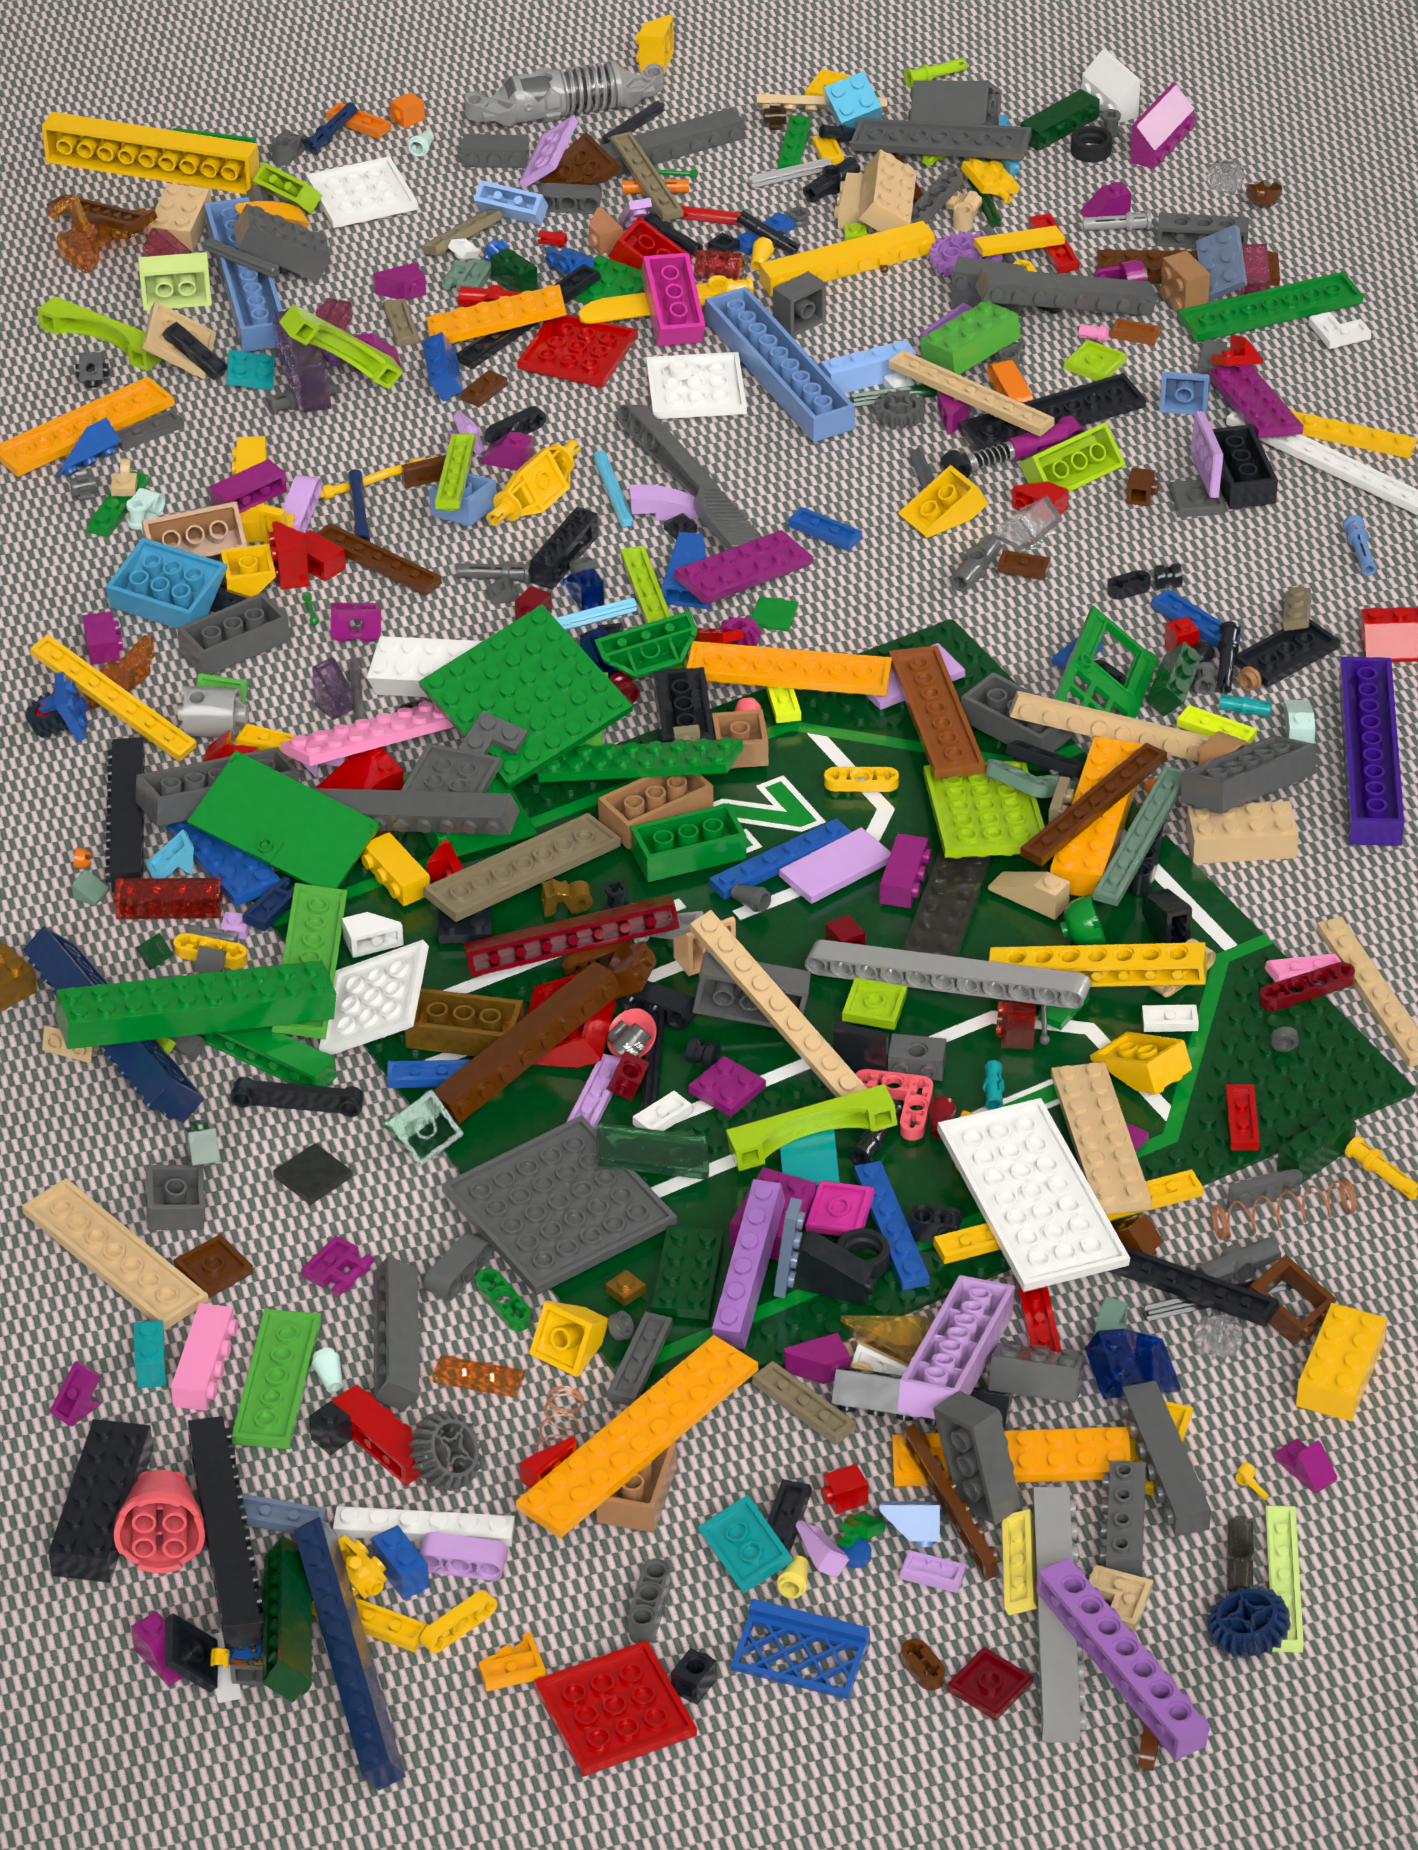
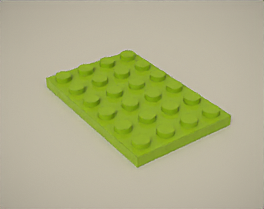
M1006 761V763L1029 773L1026 763ZM930 765L924 766L923 775L945 858L959 859L971 856H1012L1020 854V848L1045 827L1036 797L991 778L985 773L935 779Z

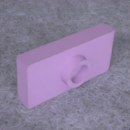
M458 411L453 416L459 434L475 433L476 443L473 452L478 455L484 451V447L479 436V428L461 411Z
M909 1550L900 1570V1579L958 1593L966 1574L967 1564Z

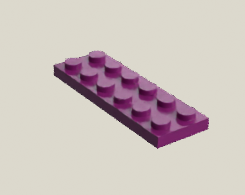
M1246 364L1239 365L1238 367L1219 366L1217 369H1208L1210 382L1246 425L1252 424L1258 438L1303 434V424L1252 365Z
M780 530L675 569L673 577L706 605L812 564L814 557L787 533Z

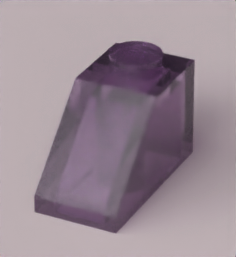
M330 657L313 666L315 706L332 720L352 711V690L335 658Z

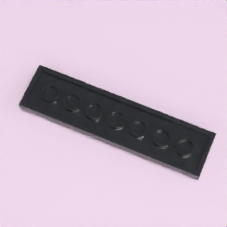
M1124 373L1027 401L1023 404L1054 417V425L1065 416H1073L1081 426L1146 407V398ZM989 413L958 422V430L972 448L978 452L980 449L985 450L986 447H996L997 444L1002 445L1008 438L1029 432Z

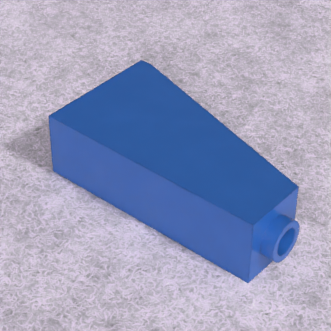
M678 533L662 584V594L667 605L711 609L712 602L705 605L673 577L675 569L707 558L703 534Z

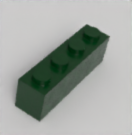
M1080 89L1022 121L1020 127H1031L1032 136L1028 146L1040 151L1071 134L1076 129L1099 118L1100 99Z

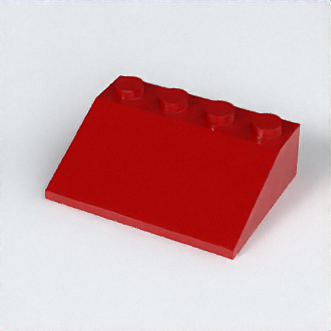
M579 973L535 986L527 1015ZM616 999L609 1002L533 1065L579 1068L601 1061Z

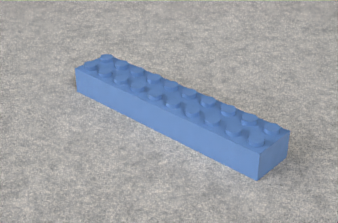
M249 197L204 203L206 226L210 238L237 248L234 224L240 214L236 210L235 205L237 203L250 202ZM215 255L242 350L244 352H254L261 349L288 346V334L279 322L284 313L273 278Z
M746 286L705 299V322L732 352H739L740 361L813 442L855 429V405Z

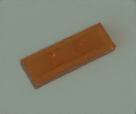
M441 1355L432 1377L433 1383L517 1398L525 1375L524 1370Z

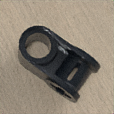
M916 1205L910 1210L909 1229L914 1241L933 1242L935 1236L946 1234L948 1230H951V1232L961 1230L960 1224L963 1221V1214L955 1207ZM949 1215H952V1221H949Z

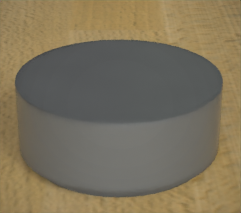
M582 557L572 560L569 563L570 572L572 574H580L594 569L593 559Z
M1291 1027L1277 1028L1271 1033L1272 1047L1281 1052L1293 1050L1299 1044L1297 1031Z
M618 1311L609 1316L608 1327L614 1339L623 1341L632 1337L634 1324L628 1313Z

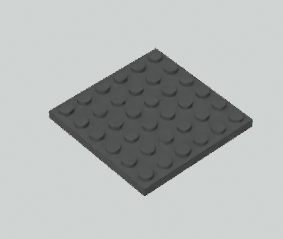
M582 1115L442 1184V1192L484 1239L490 1242L493 1249L536 1296L666 1230L667 1225L674 1226L677 1224V1216Z

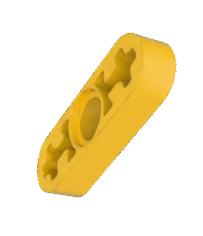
M831 767L824 773V785L828 790L836 792H891L899 786V773L891 767ZM856 778H867L868 780L858 781Z
M190 933L179 934L173 941L175 955L182 959L196 961L199 945L227 951L225 968L240 969L248 962L247 949L239 943Z
M486 1590L476 1592L430 1624L423 1631L420 1643L433 1654L441 1652L488 1619L496 1610L497 1600Z

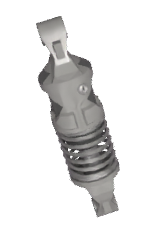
M614 60L606 61L604 65L599 62L597 70L593 64L589 66V71L583 65L581 72L575 66L573 73L568 67L565 72L561 69L551 70L549 67H543L530 75L508 76L503 86L492 98H488L478 91L469 92L465 96V116L469 120L477 122L496 121L511 127L514 124L533 122L537 119L554 122L559 120L560 117L567 116L568 114L572 115L574 111L580 114L582 110L588 113L590 109L595 112L598 108L604 110L605 107L609 109L632 108L643 98L655 96V94L663 89L664 68L659 64H649L640 75H635L622 68ZM600 95H601V97H602V99H603V105H602V106H601V104H600ZM592 97L595 100V107L592 105Z

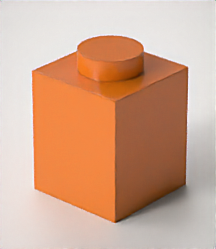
M412 92L390 101L391 120L405 129L425 120L424 101Z

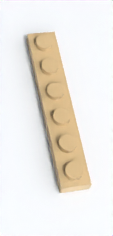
M757 94V106L761 107L762 110L769 108L770 103H780V108H786V111H796V108H803L807 112H817L818 109H826L827 112H830L824 96ZM877 97L882 113L887 111V98Z

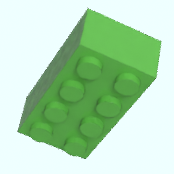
M982 301L977 306L963 312L960 316L946 322L945 325L921 338L922 359L960 375L995 354L1001 348L1020 339L1019 317L1017 313L1007 308L993 304L990 301Z

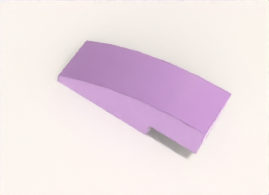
M630 485L631 514L655 513L656 521L668 520L682 513L690 519L699 518L694 507L695 497L691 494L663 486Z

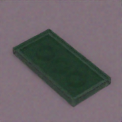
M598 1122L596 1130L597 1166L708 1180V1137Z

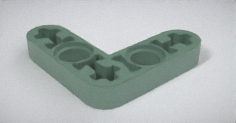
M989 759L985 769L987 776L1038 798L1053 797L1060 778L1059 773L1037 777L1006 762ZM1077 777L1070 779V789H1074V794L1080 781Z

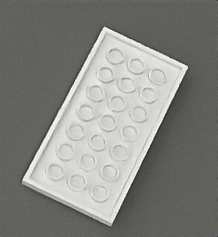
M1041 1098L938 1122L937 1131L1023 1292L1129 1266L1130 1257Z

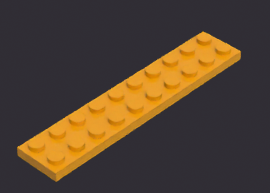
M713 1335L516 1500V1509L561 1539L758 1371V1362Z

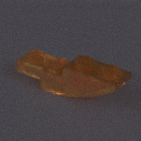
M144 635L133 645L125 657L120 659L119 663L110 660L99 671L130 692L151 674L150 662L155 657L153 637ZM84 694L88 709L91 710L101 706Z

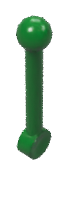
M655 167L659 175L667 174L689 176L691 178L698 177L697 170L674 171L660 170L659 168Z
M305 592L302 594V600L307 604L311 616L309 621L312 625H317L319 618L315 616L312 607V594Z

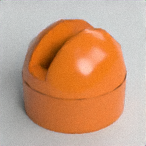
M76 847L73 868L85 869L89 867L92 862L87 859L93 858L91 852L84 848Z

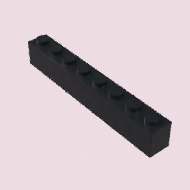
M143 737L112 739V749L107 750L108 765L112 766H107L108 781H111L107 782V796L111 799H106L107 815L111 814V816H106L107 831H110V833H106V847L110 848V850H105L106 865H110V867H105L106 883L111 882L112 893L143 891L144 811L135 801L136 775L145 773Z

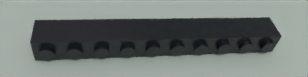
M223 1416L188 1420L189 1446L201 1514L205 1523V1537L224 1646L226 1649L261 1645L263 1613H259V1610H263L261 1591L255 1592V1589L259 1588L257 1570L251 1571V1568L255 1567L253 1549L247 1550V1547L251 1546L249 1528H243V1526H247L246 1509L240 1508L243 1505L242 1488H236V1485H240L238 1467L232 1468V1465H236L234 1447L229 1448L228 1446L232 1445L231 1428H225Z

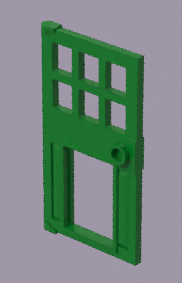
M1093 606L1089 610L1074 649L1070 654L1053 699L1070 703L1066 700L1070 691L1081 701L1080 706L1109 713L1112 706H1114L1124 716L1136 719L1159 659L1151 651H1146L1113 621ZM1104 630H1107L1135 654L1123 685L1093 661ZM1075 676L1080 677L1087 683L1085 692L1073 683ZM1094 690L1106 700L1103 708L1091 698Z

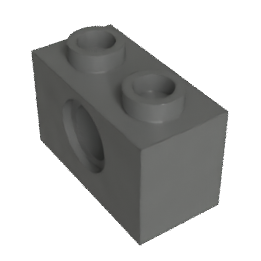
M892 1033L888 1053V1072L921 1075L931 1080L942 1081L946 1061L945 1038Z

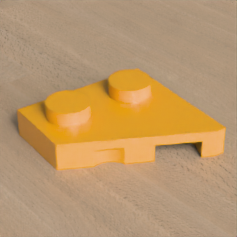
M531 1632L522 1635L523 1641L513 1648L510 1645H506L495 1655L488 1656L478 1663L479 1673L486 1691L532 1682L535 1679L546 1676L545 1666Z

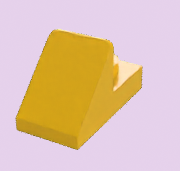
M262 505L259 514L264 544H269L268 532H273L272 522L277 521L293 528L295 515L286 513L285 509Z

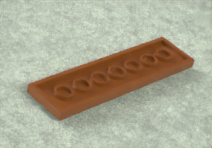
M938 645L889 651V657H892L893 672L935 779L985 773L986 764Z

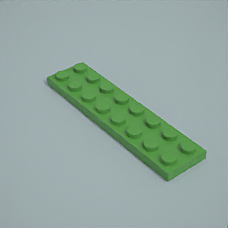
M295 883L282 964L323 961L334 986L347 890ZM328 1020L272 1026V1032L326 1040Z

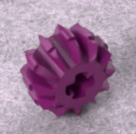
M739 615L737 618L729 617L728 620L722 621L719 627L723 629H741L744 634V639L722 644L757 646L759 643V626L756 620H750L749 616L741 618Z

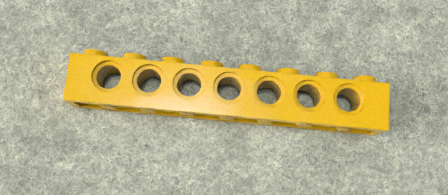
M1205 942L991 947L989 961L1082 973L1090 979L1091 987L1206 984L1208 963Z

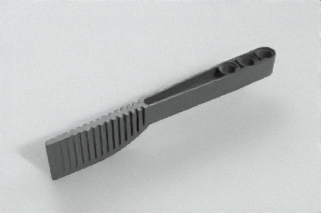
M621 405L619 407L617 418L622 427L695 497L694 507L698 517L728 549L763 537L757 532V529H754L751 522L747 521L748 519L744 517V514L737 510L738 508L734 506V503L727 498V495H724L721 488L675 436L645 405Z

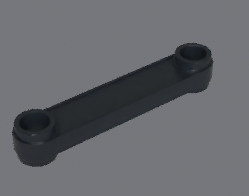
M249 1077L238 1078L234 1082L230 1094L232 1103L242 1108L251 1105L339 1113L346 1117L358 1116L364 1104V1093L361 1089L353 1086L344 1089L255 1081Z

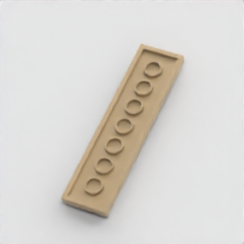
M1093 1062L1051 1068V1078L1081 1171L1105 1214L1152 1209V1200L1106 1064L1104 1062Z
M67 1178L22 1205L25 1216L151 1321L163 1320L164 1331L196 1311L199 1303L207 1304L209 1302L208 1294Z

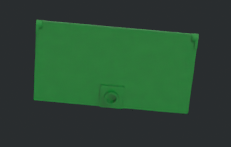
M238 751L232 754L225 768L187 821L189 825L307 885L335 889L340 887L381 827L380 822Z

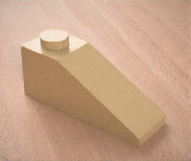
M1002 872L988 886V890L1055 920L1069 905L1070 881L1050 872Z

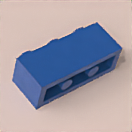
M443 332L428 337L422 344L429 383L440 398L445 401L463 391L456 350Z

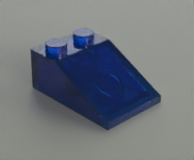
M1127 1329L1101 1330L1096 1332L1085 1347L1086 1355L1103 1399L1121 1398L1122 1387L1151 1381L1157 1382L1161 1393L1179 1392L1181 1390L1162 1338Z

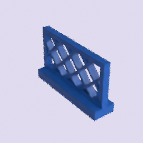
M752 1598L749 1606V1616L733 1657L731 1670L849 1700L864 1654L868 1652L871 1643L869 1627ZM753 1626L766 1628L770 1635L755 1641L751 1632ZM787 1634L796 1636L799 1642L785 1649L778 1639ZM774 1641L779 1652L765 1658L759 1648ZM817 1641L825 1643L828 1650L813 1656L808 1648V1645ZM803 1648L809 1659L794 1665L788 1655ZM845 1649L857 1651L855 1658L845 1663L841 1661L837 1654ZM755 1650L760 1661L752 1665L741 1663L742 1656ZM833 1656L838 1666L824 1673L818 1662ZM784 1657L790 1668L782 1672L773 1671L769 1664ZM813 1665L819 1674L808 1680L802 1678L799 1671ZM842 1672L847 1679L845 1687L832 1686L828 1679Z

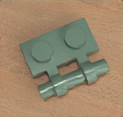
M460 258L451 266V272H448L443 278V289L449 290L457 285V291H459L460 286L483 288L491 275V262L472 258L470 263H467L465 259Z

